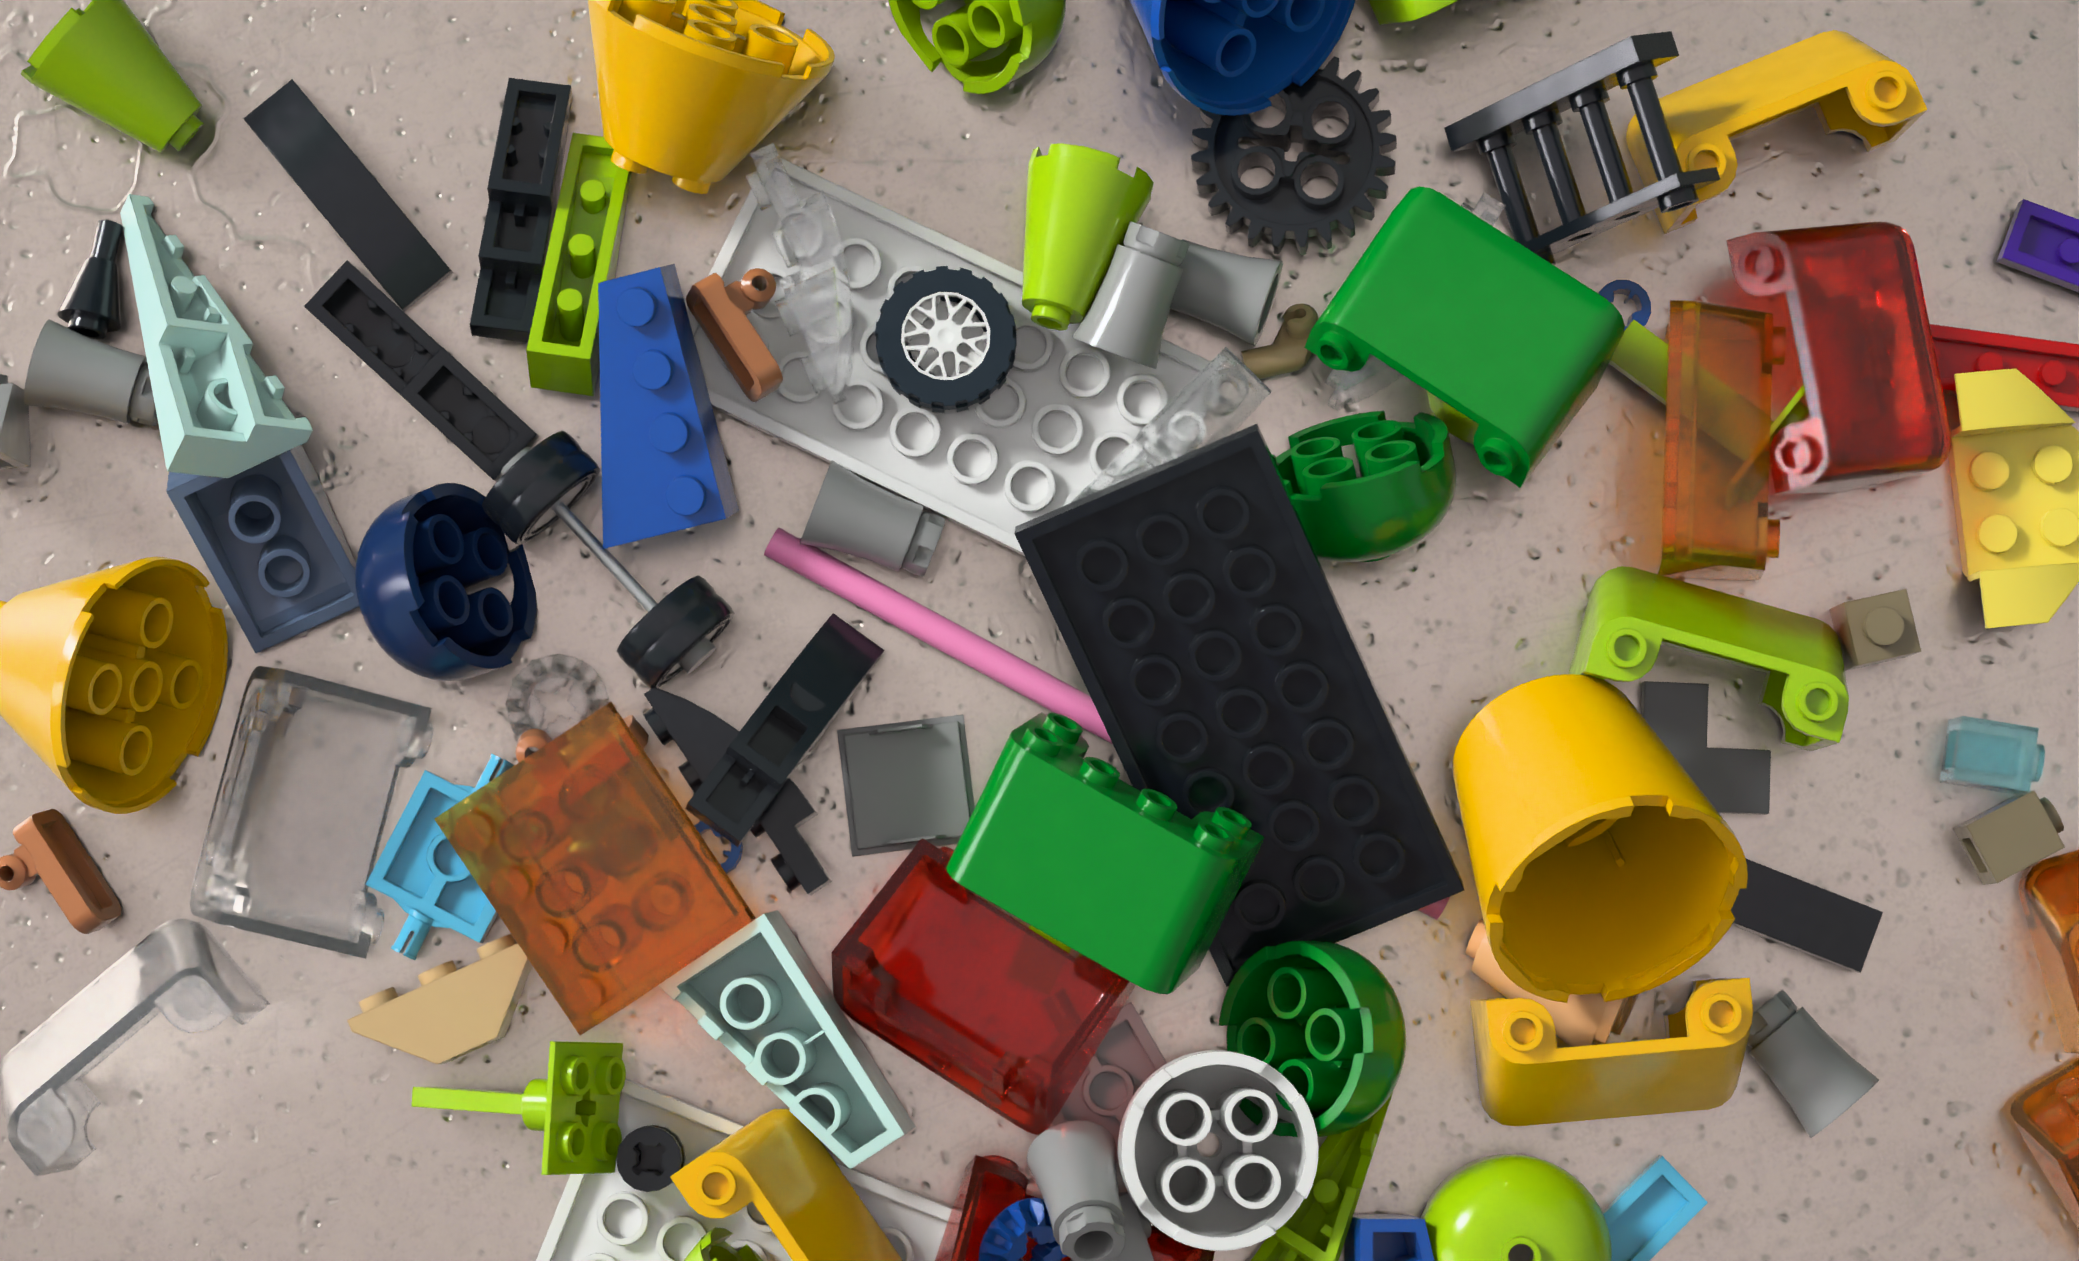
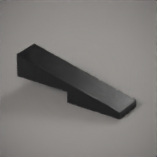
M348 260L304 305L313 316L493 480L501 473L503 467L537 435Z
M1746 859L1748 873L1747 888L1739 889L1738 896L1731 909L1735 917L1732 924L1737 925L1742 930L1861 973L1880 923L1882 911Z

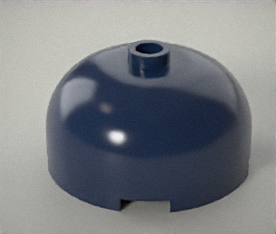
M438 484L402 498L387 507L367 530L358 551L355 569V585L359 607L364 621L376 642L389 657L403 668L419 676L439 681L465 680L511 664V658L516 653L520 643L531 638L536 619V591L523 545H518L509 551L504 532L482 508L485 496L462 484ZM507 563L509 564L514 581L511 605L505 595L493 587L467 595L464 588L503 574L507 568Z

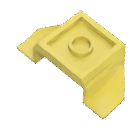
M2017 369L1954 374L1960 426L1950 432L1947 452L1962 572L1969 582L1980 581L1986 629L2048 623L2079 582V431L2072 426L2076 422Z

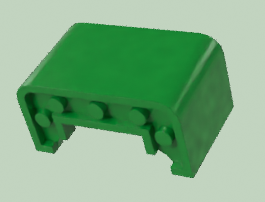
M1041 712L1012 730L948 862L946 870L963 887L1131 983L1158 994L1172 993L1199 969L1265 837L1251 830L1252 824L1245 816L1229 808L1218 807L1215 812H1200L1193 819L1184 816L1176 811L1177 804L1168 796L1152 789H1142V791L1120 780V772L1103 760L1094 757H1085L1083 759L1089 745L1081 736L1083 732L1082 727L1072 719L1061 714L1048 713L1046 715Z

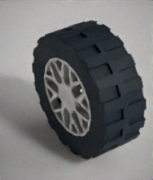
M937 266L936 270L924 272L923 269L912 274L913 278L905 283L901 281L893 289L894 293L889 300L885 299L880 309L879 321L876 322V350L884 375L899 395H904L911 404L919 408L921 406L931 408L932 412L944 413L945 410L955 409L957 412L969 410L968 407L973 404H982L990 399V395L996 389L999 390L1002 387L1015 360L1017 346L1016 325L1007 300L1002 293L999 294L993 288V283L985 277L980 279L972 275L971 270L961 267L960 270L948 269V266Z

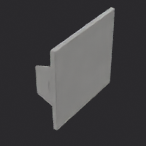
M963 715L837 730L852 857L958 844L975 809Z

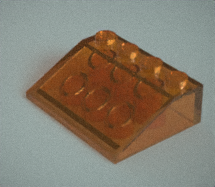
M609 702L434 819L579 1035L584 1034L625 1008L756 918L612 702Z

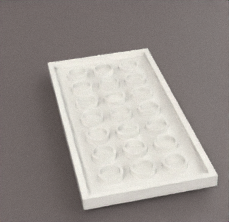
M770 152L709 275L717 273L723 280L724 287L736 280L741 281L749 270L755 268L764 269L774 277L776 291L770 302L762 309H752L751 313L747 314L746 317L781 370L783 381L779 388L759 401L752 402L744 394L693 314L690 312L688 316L713 408L828 463H831L833 460L860 478L897 496L924 506L923 508L1023 556L1025 555L1014 534L1016 526L1187 454L1227 371L1226 368L1164 339L1161 341L1157 368L1153 369L1073 338L1080 323L1069 324L1068 329L1063 331L1042 327L1031 320L1032 313L1022 306L1023 272ZM937 266H948V269L960 270L961 267L971 270L972 275L980 279L985 277L993 283V288L999 294H1003L1008 302L1011 314L1014 316L1017 346L1013 367L1009 370L1005 383L999 390L996 389L990 395V399L982 404L976 403L969 406V410L957 412L955 409L939 413L932 412L931 408L925 406L919 408L911 404L904 395H899L893 389L880 366L875 336L876 322L879 321L881 314L880 309L885 299L889 300L894 293L893 289L901 281L903 283L913 278L912 274L923 269L924 272L936 270Z

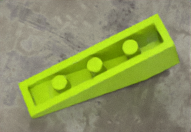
M580 133L572 134L526 349L531 388L594 396L600 367L598 283L615 279L632 173L611 162L614 149L601 136Z

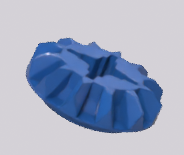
M1023 1199L1011 1204L1000 1212L991 1222L983 1236L978 1260L1023 1261L1021 1257L1027 1253V1235L1038 1243L1031 1249L1032 1258L1030 1261H1061L1062 1258L1067 1257V1255L1062 1253L1060 1245L1055 1240L1044 1199Z

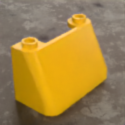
M1832 30L1822 32L1659 98L1682 171L1688 172L1717 167L1720 180L1696 190L1699 201L1666 213H1661L1658 207L1654 209L1664 234L1694 223L1697 219L1695 207L1726 191L1736 176L1738 165L1730 140L1814 107L1826 135L1836 131L1853 133L1863 140L1867 152L1896 141L1927 111L1914 78L1906 68L1849 33ZM1635 114L1628 124L1626 141L1644 187L1658 182Z
M1718 978L1692 981L1693 992L1686 1006L1676 1013L1664 1015L1666 1039L1557 1048L1556 1031L1552 1016L1538 1002L1523 998L1470 1000L1478 1089L1482 1107L1491 1119L1502 1125L1528 1126L1708 1110L1722 1106L1732 1097L1737 1088L1752 1025L1753 1005L1750 978Z
M774 1109L760 1115L670 1176L687 1203L698 1214L708 1218H725L753 1202L793 1261H903L823 1143L789 1109Z

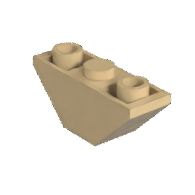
M508 934L477 948L476 950L481 959L457 970L454 961L451 960L419 974L418 979L421 987L398 997L395 988L391 987L358 1002L363 1013L348 1019L349 1027L353 1033L435 1064L448 1063L504 1038L537 955L533 940H523L516 943L513 935Z

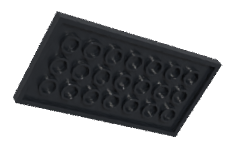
M1258 424L1015 527L1014 534L1132 786L1140 791L1142 789H1152L1168 796L1177 804L1176 811L1190 819H1193L1200 812H1215L1218 807L1232 809L1245 816L1251 822V830L1265 837L1209 947V951L1226 987L1230 985L1235 974L1247 959L1266 946H1277L1291 941L1336 943L1464 891L1461 876Z

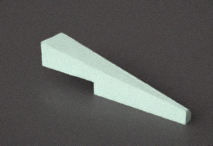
M129 194L120 214L167 472L230 478L306 443L313 431L306 417L295 418L282 400L285 387L276 375L265 376L250 355L253 342L206 276H194L182 259L184 246L176 235L165 236L151 216L154 206L151 199L146 196Z

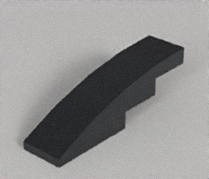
M515 78L508 79L487 187L489 204L478 255L480 273L470 319L472 336L528 343L558 203L572 95L570 85Z

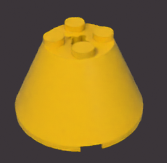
M588 0L603 136L605 141L614 149L611 162L622 169L634 173L645 174L648 168L673 176L672 182L675 185L693 193L707 194L712 182L723 180L827 76L835 59L833 49L820 35L812 29H806L804 37H800L782 26L785 13L758 0Z
M147 557L22 592L9 602L0 601V716L79 800L95 809L114 814H127L147 808L159 801L177 785L176 781L170 778L184 761L187 754L199 756L214 725L223 696L227 672L228 641L223 610L212 607L204 588H207L210 582L198 569L188 563L168 557Z

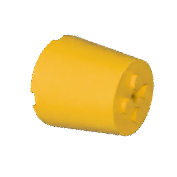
M1563 674L1542 677L1516 686L1487 704L1465 728L1453 757V778L1487 939L1500 969L1512 982L1531 994L1557 1002L1567 1003L1570 994L1584 995L1597 993L1601 994L1604 1002L1619 1000L1651 990L1682 974L1708 954L1722 939L1735 920L1731 909L1738 896L1739 889L1747 888L1748 873L1744 852L1736 835L1621 690L1604 680L1585 675Z

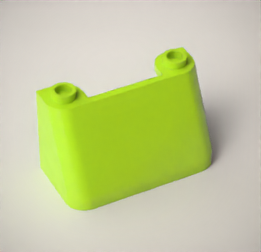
M1620 566L1608 570L1596 580L1589 595L1568 674L1591 676L1601 680L1609 679L1617 682H1631L1642 678L1652 669L1658 657L1660 646L1663 644L1766 673L1758 704L1771 708L1780 718L1783 727L1782 744L1814 751L1840 743L1848 714L1849 695L1841 644L1837 633L1829 624L1813 617L1634 567Z

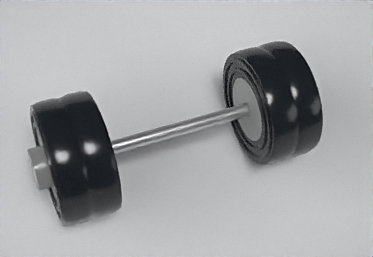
M559 431L544 439L532 449L530 447L524 448L501 470L503 476L491 488L482 503L484 512L517 545L532 540L561 518L648 612L629 631L617 648V653L624 663L634 670L638 678L650 689L664 685L683 669L687 674L691 673L714 652L716 647L712 643L729 625L735 613L731 606L716 594L714 588L699 575L679 585L657 604L606 548L603 549L602 543L570 510L594 483L600 468L592 457L581 449L578 442L565 431Z

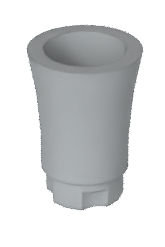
M1131 221L1124 238V246L1117 245L1106 276L1073 338L1156 369L1164 328L1173 297L1184 269L1178 266L1182 264L1186 256L1189 243Z
M1182 239V241L1189 243V248L1182 264L1178 266L1184 269L1170 309L1191 315L1222 328L1255 346L1263 332L1275 298L1283 261L1243 256Z
M50 319L47 320L39 334L30 360L24 388L25 405L77 411L127 424L134 420L145 425L156 426L158 419L146 356L118 349L83 336Z
M832 460L800 543L850 554L899 571L902 566L903 569L924 577L946 519L933 513L922 512L924 506L886 491L860 478Z
M1784 990L1779 991L1753 1013L1747 1045L1752 1047L1749 1054L1769 1075L1791 1105L1810 1138L1842 1115L1879 1081L1875 1075L1839 1046L1818 1025L1803 1006L1797 1010V1006Z
M1082 1120L1059 1123L1038 1135L1029 1147L1027 1165L1041 1191L1049 1213L1055 1240L1060 1245L1062 1253L1070 1257L1072 1261H1107L1119 1257L1125 1247V1217L1119 1197L1116 1174L1117 1147L1113 1135L1106 1128L1094 1122Z

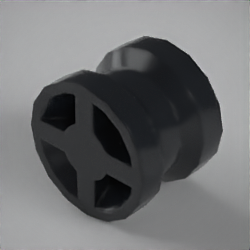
M650 1125L638 1128L624 1138L619 1145L616 1160L618 1171L628 1185L636 1190L652 1192L659 1191L673 1183L670 1176L684 1167L686 1156L684 1145L678 1135L669 1128Z

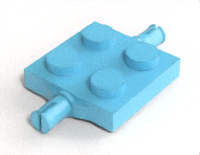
M492 753L475 788L472 786L455 785L427 770L424 771L365 884L393 898L409 914L391 949L398 953L404 952L403 955L410 959L416 960V956L432 926L451 928L479 943H483L542 830L513 815L503 802L498 800L516 765Z

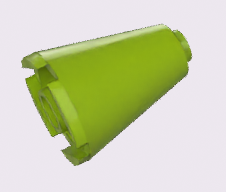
M92 0L84 11L80 8L77 10L71 8L30 56L27 62L31 66L23 69L21 75L36 87L160 153L169 145H172L177 151H181L204 124L196 117L202 104L124 0Z
M1063 143L1050 144L1048 155L1042 156L1039 147L1033 149L1028 163L1022 306L1032 313L1031 320L1034 323L1048 329L1063 331L1068 329L1069 324L1082 322L1106 276L1117 245L1124 246L1123 242L1130 222L1138 223L1151 200L1154 182L1145 171L1137 167L1133 178L1117 170L1120 162L1119 157L1085 146Z

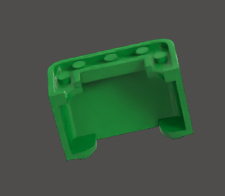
M1419 186L1410 189L1391 212L1311 329L1304 348L1317 355L1326 366L1335 370L1349 372L1361 370L1373 355L1478 423L1479 426L1474 434L1473 444L1481 464L1491 473L1503 476L1521 488L1597 388L1624 334L1625 324L1620 312L1606 298L1440 192Z

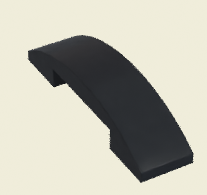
M293 79L243 118L403 312L452 273V270Z

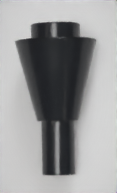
M110 220L98 221L91 255L84 262L57 313L60 319L68 323L69 329L91 339H104L107 332L121 329L118 265L115 262L123 226Z

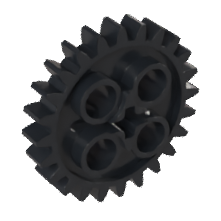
M1335 56L1323 70L1318 69L1302 86L1292 82L1282 91L1269 98L1271 105L1279 108L1285 114L1284 120L1272 128H1263L1256 125L1251 120L1255 112L1233 116L1219 115L1199 109L1201 119L1211 128H1197L1192 131L1193 143L1206 149L1191 155L1192 168L1200 171H1209L1196 180L1197 190L1199 193L1217 192L1208 203L1209 213L1213 216L1229 210L1230 213L1225 223L1226 231L1232 234L1246 224L1249 227L1248 245L1254 247L1266 234L1272 236L1274 254L1281 252L1286 238L1295 239L1300 255H1306L1309 237L1317 236L1321 244L1328 250L1332 248L1331 230L1338 227L1344 234L1352 238L1355 236V225L1352 218L1354 214L1370 221L1375 217L1374 207L1367 199L1368 196L1377 199H1386L1388 196V185L1377 176L1395 175L1396 161L1381 154L1395 150L1397 139L1396 135L1378 132L1391 124L1390 110L1371 112L1379 102L1378 89H1369L1359 94L1358 90L1362 82V72L1357 69L1344 79H1341L1339 77V58ZM1336 116L1345 121L1348 127L1341 135L1326 138L1314 130V125L1323 117ZM1241 140H1251L1257 146L1242 149L1238 146V143ZM1291 143L1303 144V152L1298 154L1297 161L1285 160L1284 152L1289 151ZM1345 155L1349 157L1350 161L1347 164H1338L1331 158ZM1253 166L1268 168L1274 174L1273 180L1267 186L1256 189L1244 185L1240 178L1247 169ZM1315 176L1328 177L1337 185L1336 190L1330 196L1317 199L1308 196L1302 188L1310 178Z

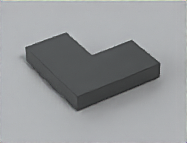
M1642 682L1641 715L1719 813L1769 814L1771 750L1707 747L1709 684Z

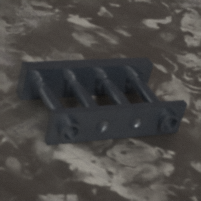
M1672 31L1630 36L1444 128L1452 152L1478 148L1481 157H1488L1514 240L1551 264H1556L1553 254L1658 207L1661 213H1666L1689 206L1699 201L1696 190L1720 180L1717 167L1688 172L1682 171L1653 80L1658 77L1655 67L1679 56ZM1618 85L1622 90L1628 89L1658 182L1636 192L1633 191L1605 103L1610 100L1608 90ZM1572 108L1573 112H1580L1610 203L1586 214L1558 129V125L1563 123L1560 113ZM1525 131L1526 135L1533 134L1562 222L1561 226L1542 235L1539 234L1512 151V147L1517 145L1514 135Z

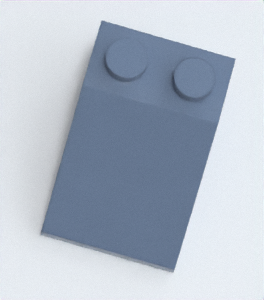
M302 445L230 478L169 472L166 492L255 653L261 652L359 607L355 585L356 561L316 471Z

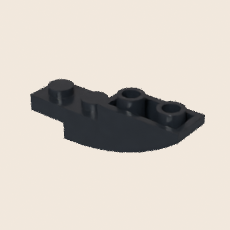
M833 613L730 743L725 754L689 800L685 809L738 847L885 650Z
M653 687L644 693L652 708L643 713V715L664 746L672 740L676 742L688 760L678 768L695 793L740 731L715 714L689 700ZM789 778L750 831L756 838L767 832L780 852L770 860L788 888L793 891L802 885L808 895H813L831 883L832 880L797 829L818 815V813L798 786Z

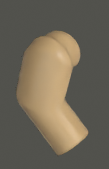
M1304 303L1290 306L1283 315L1284 321L1273 344L1241 351V359L1247 382L1295 372L1306 366L1312 352L1304 347L1311 329L1319 319L1313 307Z

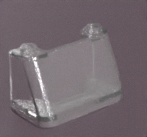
M265 666L256 667L251 673L243 693L196 869L190 898L192 914L217 924L366 959L369 945L374 946L380 938L384 924V910L377 907L376 896L368 892L369 886L365 884L374 868L399 769L409 768L416 758L423 759L431 746L433 724L428 721L432 708L285 669Z
M176 919L162 924L11 1049L2 1060L0 1065V1093L8 1139L14 1151L35 1176L72 1170L95 1151V1146L88 1139L87 1123L91 1112L101 1103L82 1081V1078L159 1013L162 1012L166 1019L177 1029L192 1034L208 1032L219 1026L229 1016L240 1025L247 1024L270 1003L210 930L200 922L189 919Z

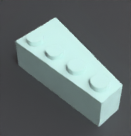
M778 910L761 915L657 983L673 1000H677L711 1037L716 1041L719 1040L728 1048L762 1086L766 1085L790 1108L789 1111L849 1169L860 1164L916 1127Z

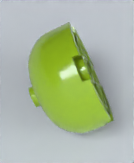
M888 0L901 34L927 68L933 72L939 63L942 62L955 79L964 83L963 91L974 94L997 91L1036 68L1055 46L1062 30L1066 12V0H964L966 5L934 23L932 28L933 46L923 31L920 20V8L929 10L947 0ZM1011 40L1009 46L1000 55L986 61H970L984 52L997 48Z
M1497 1154L1463 1165L1444 1179L1427 1200V1205L1421 1216L1426 1222L1435 1261H1509L1508 1255L1510 1250L1518 1244H1525L1531 1249L1529 1261H1612L1609 1229L1600 1206L1592 1194L1578 1179L1563 1168L1532 1156Z

